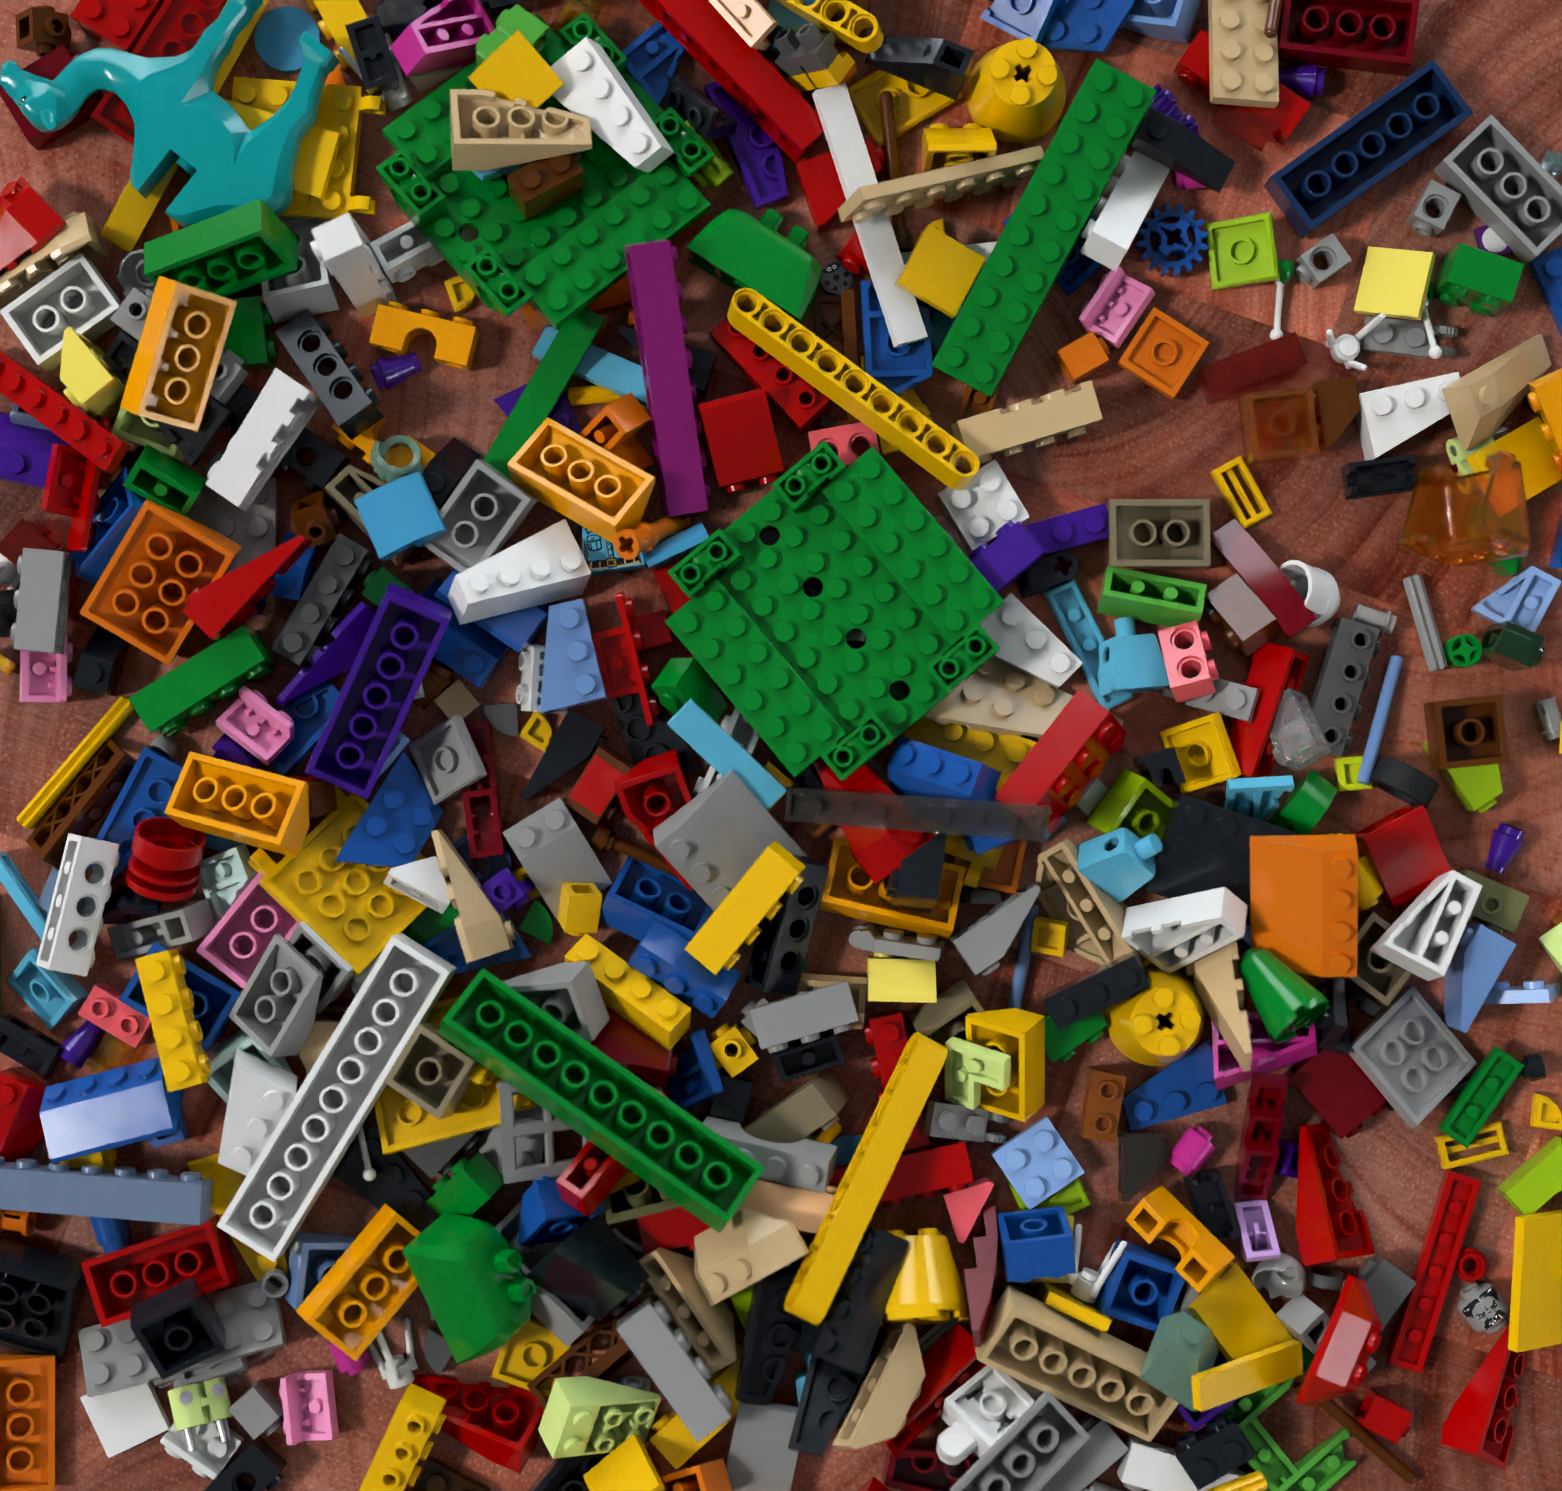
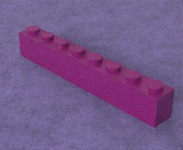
M665 239L624 245L648 415L651 418L649 422L662 511L669 517L708 510L707 501L711 500V489L709 482L704 481L702 468H706L707 461L703 448H699L698 435L702 434V425L699 415L694 414L693 402L697 401V390L694 381L690 382L688 368H692L693 363L691 351L689 348H685L683 335L688 333L686 317L684 314H680L679 301L683 300V291L680 280H675L674 267L678 266L676 247L671 246L670 240Z

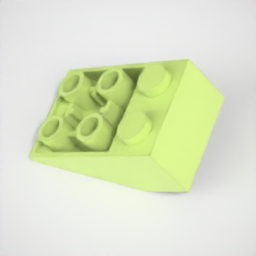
M590 1376L556 1378L538 1432L553 1459L611 1453L633 1433L639 1436L643 1444H645L660 1404L661 1396L660 1394Z

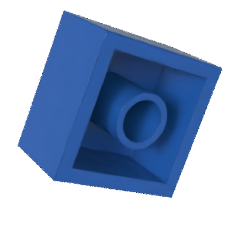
M1063 1206L996 1214L1000 1253L1008 1281L1024 1283L1031 1281L1033 1278L1050 1277L1057 1279L1063 1278L1067 1274L1076 1273L1073 1236Z
M1117 1238L1116 1243H1115V1245H1114V1248H1113V1250H1112V1253H1111V1255H1110V1258H1111V1256L1113 1255L1114 1251H1115V1250L1117 1249V1247L1119 1246V1244L1121 1243V1241H1124V1240H1121V1239H1118V1238ZM1127 1242L1126 1248L1102 1285L1095 1303L1102 1314L1156 1332L1161 1317L1172 1314L1185 1279L1174 1269L1180 1260Z

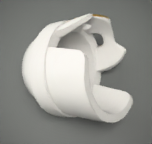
M1289 560L1280 566V570L1293 579L1291 585L1305 601L1306 608L1311 610L1317 617L1316 621L1307 627H1317L1335 615L1340 605V592L1336 580L1330 573L1298 560Z

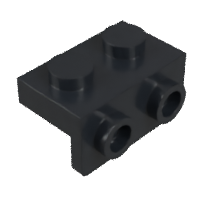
M680 76L671 77L663 103L668 109L672 107L685 122L688 120L689 124L695 128V132L705 140L735 134L737 121L699 89L690 86Z
M1327 977L1316 988L1329 1001V1008L1316 1021L1317 1048L1347 1056L1351 1052V1037L1344 977Z
M1232 1411L1225 1415L1219 1413L1207 1422L1205 1427L1196 1432L1190 1430L1178 1438V1443L1175 1444L1176 1458L1197 1490L1204 1488L1256 1457V1451L1238 1426L1236 1416Z

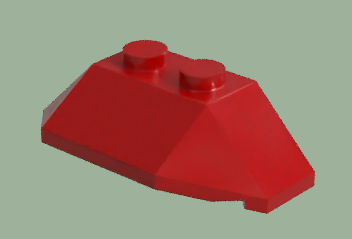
M1348 1274L1301 1390L1297 1395L1296 1402L1313 1407L1355 1391L1357 1386L1365 1381L1368 1374V1366L1366 1364L1371 1353L1377 1351L1382 1339L1381 1334H1379L1382 1325L1365 1281Z

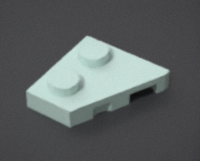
M246 844L204 859L199 865L201 871L198 878L205 897L208 899L216 924L257 875V872L248 864L250 854Z

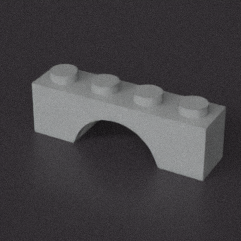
M707 1116L703 1122L708 1128L764 1166L765 1169L759 1178L821 1193L826 1191L833 1178L838 1146L810 1139H803L793 1143H773L747 1134L742 1129L740 1123L711 1116Z

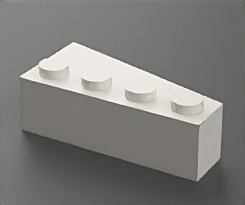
M275 368L239 430L229 441L222 458L210 468L207 474L209 479L205 485L238 508L247 511L322 401L304 386L278 368Z

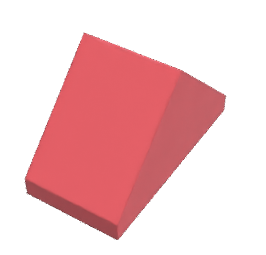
M988 1177L976 1179L974 1182L968 1183V1188L960 1191L949 1192L948 1188L941 1190L958 1242L964 1244L995 1185L992 1179Z

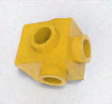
M724 1023L710 1034L713 1040L709 1042L716 1067L718 1069L724 1067L731 1078L759 1059L760 1054L753 1046L757 1041L745 1026L740 1028L737 1023H734L729 1027L727 1023ZM732 1043L738 1049L736 1051H729L726 1045Z

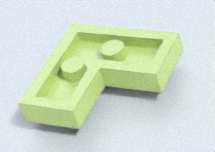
M953 1036L945 1042V1047L948 1048L945 1060L946 1101L974 1110L980 1105L981 1084L1002 1091L1010 1086L1011 1055Z

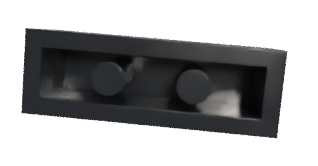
M1136 949L1046 993L1043 1002L1057 1029L1060 1030L1150 987L1152 978Z

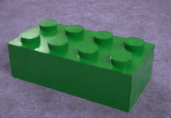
M261 198L144 243V275L155 286L158 277L162 276L224 297L298 269L297 237Z
M242 625L128 699L150 733L163 735L170 733L171 736H174L185 730L189 726L187 721L196 715L202 718L213 712L217 708L215 703L224 697L230 700L238 696L239 689L249 681L254 679L255 682H258L268 677L273 672L271 667L278 662L256 629Z

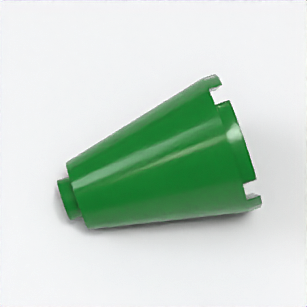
M1253 947L1240 957L1239 960L1242 963L1239 965L1238 970L1270 1038L1276 1045L1296 1037L1295 1031L1301 1027L1309 1028L1329 1008V1001L1326 999V996L1267 949L1257 950L1256 947Z

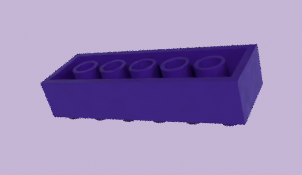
M391 582L389 583L309 759L305 773L363 798H369L450 622L453 610Z

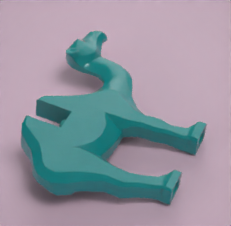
M228 0L218 19L203 31L199 41L192 50L179 56L146 58L112 48H95L76 57L54 80L42 78L21 70L18 63L8 60L1 66L0 84L14 100L27 120L40 132H54L63 129L76 116L84 102L98 91L106 90L118 95L128 107L135 125L134 151L130 173L132 186L146 199L175 161L191 176V179L165 210V213L172 220L185 228L260 198L277 216L288 209L292 203L294 172L301 141L317 122L319 102L327 76L340 61L332 51L304 31L299 38L303 50V65L290 98L272 117L253 131L250 130L234 108L217 95L213 88L218 69L230 53L236 37L252 19L253 14L259 9L263 1Z

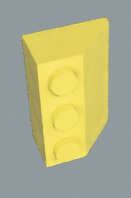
M69 326L64 330L59 378L67 387L63 392L76 407L80 406L85 412L89 411L94 417L100 415L110 420L119 413L126 387L102 359L104 353L98 345Z

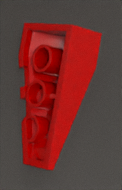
M22 176L17 181L8 183L1 192L0 271L6 269L9 271L13 270L19 265L18 259L23 253L29 249L36 253L67 224L51 204Z
M298 535L207 584L203 589L198 587L187 597L186 602L188 604L182 611L211 639H222L240 626L245 625L258 610L254 603L273 592L276 588L275 577L278 574L283 576L290 571L313 541L306 536Z
M674 749L644 759L614 782V787L625 816L631 823L637 826L651 846L653 845L664 858L668 867L685 887L691 891L694 889L655 847L653 835L654 828L693 799L677 751Z
M822 757L814 762L826 794L831 799L838 816L839 825L844 830L849 842V849L853 859L875 884L889 875L892 869L898 868L905 857L934 837L914 812L867 765H863L845 780L841 781Z
M12 1068L0 1071V1156L5 1157V1162L16 1163L17 1159L28 1157L45 1137L39 1112L45 1088L49 1085Z
M1325 1123L1300 1126L1296 1236L1298 1252L1302 1258L1303 1267L1375 1254L1367 1219L1363 1210H1356L1350 1194L1354 1192L1350 1181L1345 1182L1338 1169L1341 1160Z
M1509 1325L1450 1410L1449 1417L1444 1422L1441 1430L1442 1445L1457 1453L1504 1471L1516 1427L1510 1425L1512 1408L1519 1407L1520 1395H1517L1516 1379H1519L1524 1373L1527 1351L1517 1353L1508 1350Z
M416 1374L415 1380L411 1383L447 1400L441 1412L447 1415L441 1427L442 1431L486 1459L521 1474L537 1445L540 1436L538 1428L544 1414V1409L531 1391L515 1385H510V1388L490 1386V1382L479 1381V1385L459 1383L456 1378Z

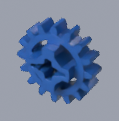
M1167 203L1163 207V213L1155 207L1151 211L1152 219L1145 216L1142 225L1146 229H1138L1135 236L1142 240L1136 243L1135 249L1144 251L1139 260L1140 262L1146 260L1151 262L1148 268L1150 272L1158 267L1160 268V277H1164L1167 271L1171 270L1173 277L1176 278L1180 275L1181 268L1188 274L1193 269L1191 262L1199 265L1203 258L1198 253H1205L1208 245L1201 243V241L1206 239L1209 234L1206 231L1199 230L1204 223L1203 219L1197 221L1192 219L1195 210L1192 209L1185 214L1183 213V204H1179L1177 209L1172 211L1170 204ZM1175 220L1178 222L1174 224H1166L1163 221ZM1187 229L1191 232L1193 243L1188 240ZM1150 235L1151 239H1153L1156 243V252H1154L1150 243ZM1171 235L1177 238L1172 246L1166 243ZM1169 257H1177L1180 260L1167 261L1165 259Z

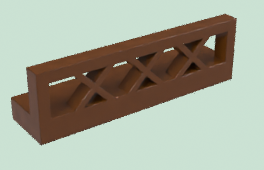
M854 289L840 290L839 295L816 296L814 300L815 335L823 341L831 333L836 335L843 344V349L839 353L858 366ZM840 303L841 316L833 325L821 316V304ZM840 323L842 327V334L835 329ZM822 324H823L826 328H828V330L825 332V334H824L823 336H822ZM819 366L824 372L830 370L828 367L824 369V366ZM846 386L851 392H859L853 386ZM827 412L820 417L821 429L860 422L848 412L847 420L828 421Z
M108 737L26 840L42 861L57 869H60L68 833L94 838L97 835L137 761V758L126 753L112 738ZM113 751L115 754L109 760V762L106 765H104L105 759ZM90 779H92L91 785L88 787L86 791H84L85 785ZM71 805L70 812L63 818L65 810ZM50 832L48 840L42 846L40 842L44 839L47 833Z
M634 1301L616 1317L612 1314L608 1315L526 1385L544 1411L548 1399L539 1386L548 1378L576 1377L567 1376L568 1362L574 1356L585 1357L584 1371L579 1376H590L601 1380L609 1378L634 1356V1353L623 1338L617 1342V1336L621 1335L616 1330L617 1320L628 1310L631 1311L637 1306ZM612 1325V1331H607L606 1329ZM600 1334L611 1335L610 1349L603 1355L592 1354L594 1339ZM587 1346L586 1353L580 1352ZM592 1358H599L591 1365ZM561 1368L560 1375L554 1374Z

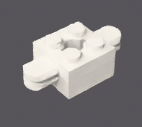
M986 1365L944 1400L942 1419L949 1427L938 1436L936 1445L938 1457L945 1464L952 1466L962 1462L973 1451L981 1458L1035 1402L1034 1400L1042 1394V1391Z

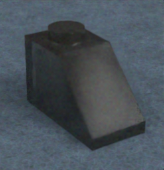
M1118 1129V1197L1122 1201H1130L1163 1169V1159H1168L1169 1143L1168 1139H1163V1133L1159 1130L1130 1131L1129 1129Z

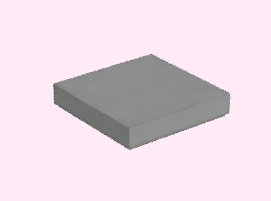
M461 715L452 716L408 745L434 805L446 802L487 775Z

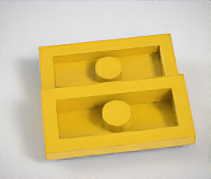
M519 30L510 36L468 77L477 89L496 92L497 98L515 102L516 98L526 100L527 106L539 108L564 85L562 80Z

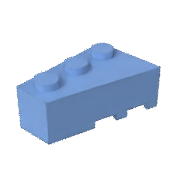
M581 598L549 606L540 713L544 715L608 699L585 601Z

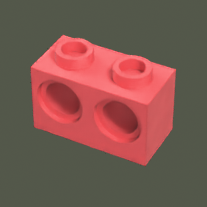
M862 422L808 432L810 452L822 441H825L829 446L836 449L838 457L845 464L846 468L860 457L851 448L855 441H866L870 448L873 446L880 454L876 433Z
M1197 620L1158 630L1169 684L1176 702L1179 703L1216 693L1213 680L1219 679L1214 659L1208 660L1206 651L1212 650L1207 630L1201 632ZM1185 644H1193L1187 649H1180ZM1193 672H1200L1194 678H1187Z
M104 982L94 985L78 1015L134 1048L146 1045L153 1033L150 1018L121 1002L119 998L123 992Z

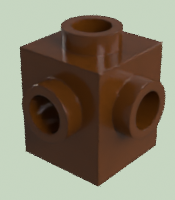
M36 6L15 15L18 49L36 52L37 56L43 57L61 45H64L66 48L70 47L72 32L69 27L68 14L56 12L55 8L51 6Z
M325 490L293 500L291 511L293 519L291 521L292 528L296 536L303 535L313 541L307 549L317 545L324 547L333 543L339 535L340 524H343V518L338 506H332Z

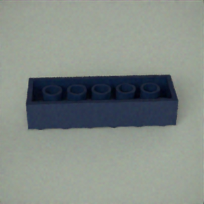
M1433 59L1273 174L1264 187L1300 237L1304 239L1462 125L1473 112Z

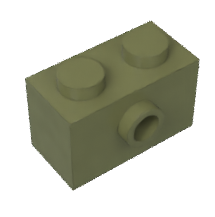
M1459 869L1458 873L1482 885L1468 922H1471L1473 918L1484 922L1485 927L1501 936L1504 931L1515 933L1530 896L1470 870Z

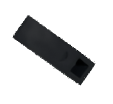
M883 36L881 47L873 53H868L865 64L957 100L969 75L975 51L941 38Z

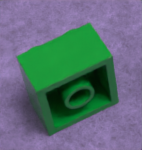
M1459 243L1442 257L1433 284L1434 296L1438 297V301L1444 305L1456 307L1459 304L1470 308V312L1477 316H1493L1512 303L1524 264Z

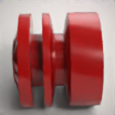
M154 817L142 820L137 824L134 831L131 847L133 854L129 859V868L125 878L127 885L134 892L159 901H180L190 898L195 894L198 886V877L201 871L199 865L203 860L207 841L205 833L183 827L169 817Z

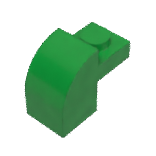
M1311 768L1294 786L1285 803L1266 823L1307 835L1325 814L1338 789Z

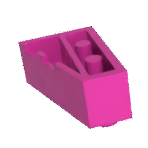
M443 0L435 8H431L409 24L391 45V49L405 75L410 76L472 63L476 60L475 46L478 40L485 33L489 35L495 28L479 0Z
M1251 1012L1247 1013L1252 1047L1251 1070L1243 1072L1211 1018L1214 1081L1217 1091L1252 1079L1253 1072L1268 1073L1318 1055L1316 1022L1307 1029L1303 1026L1296 1030L1297 1036L1293 1039L1276 1045L1270 1038L1259 1013Z

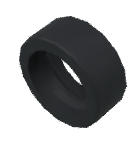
M1386 756L1381 757L1370 778L1375 786L1411 805H1424L1425 809L1428 808L1439 787V784L1427 774L1406 763Z

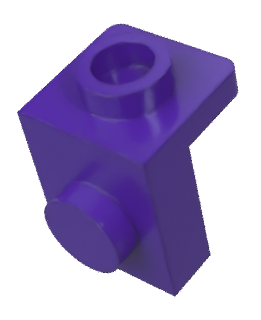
M504 868L484 883L481 889L499 914H501L510 906L516 911L531 898L527 893L536 886L528 876L521 882H518L510 870Z

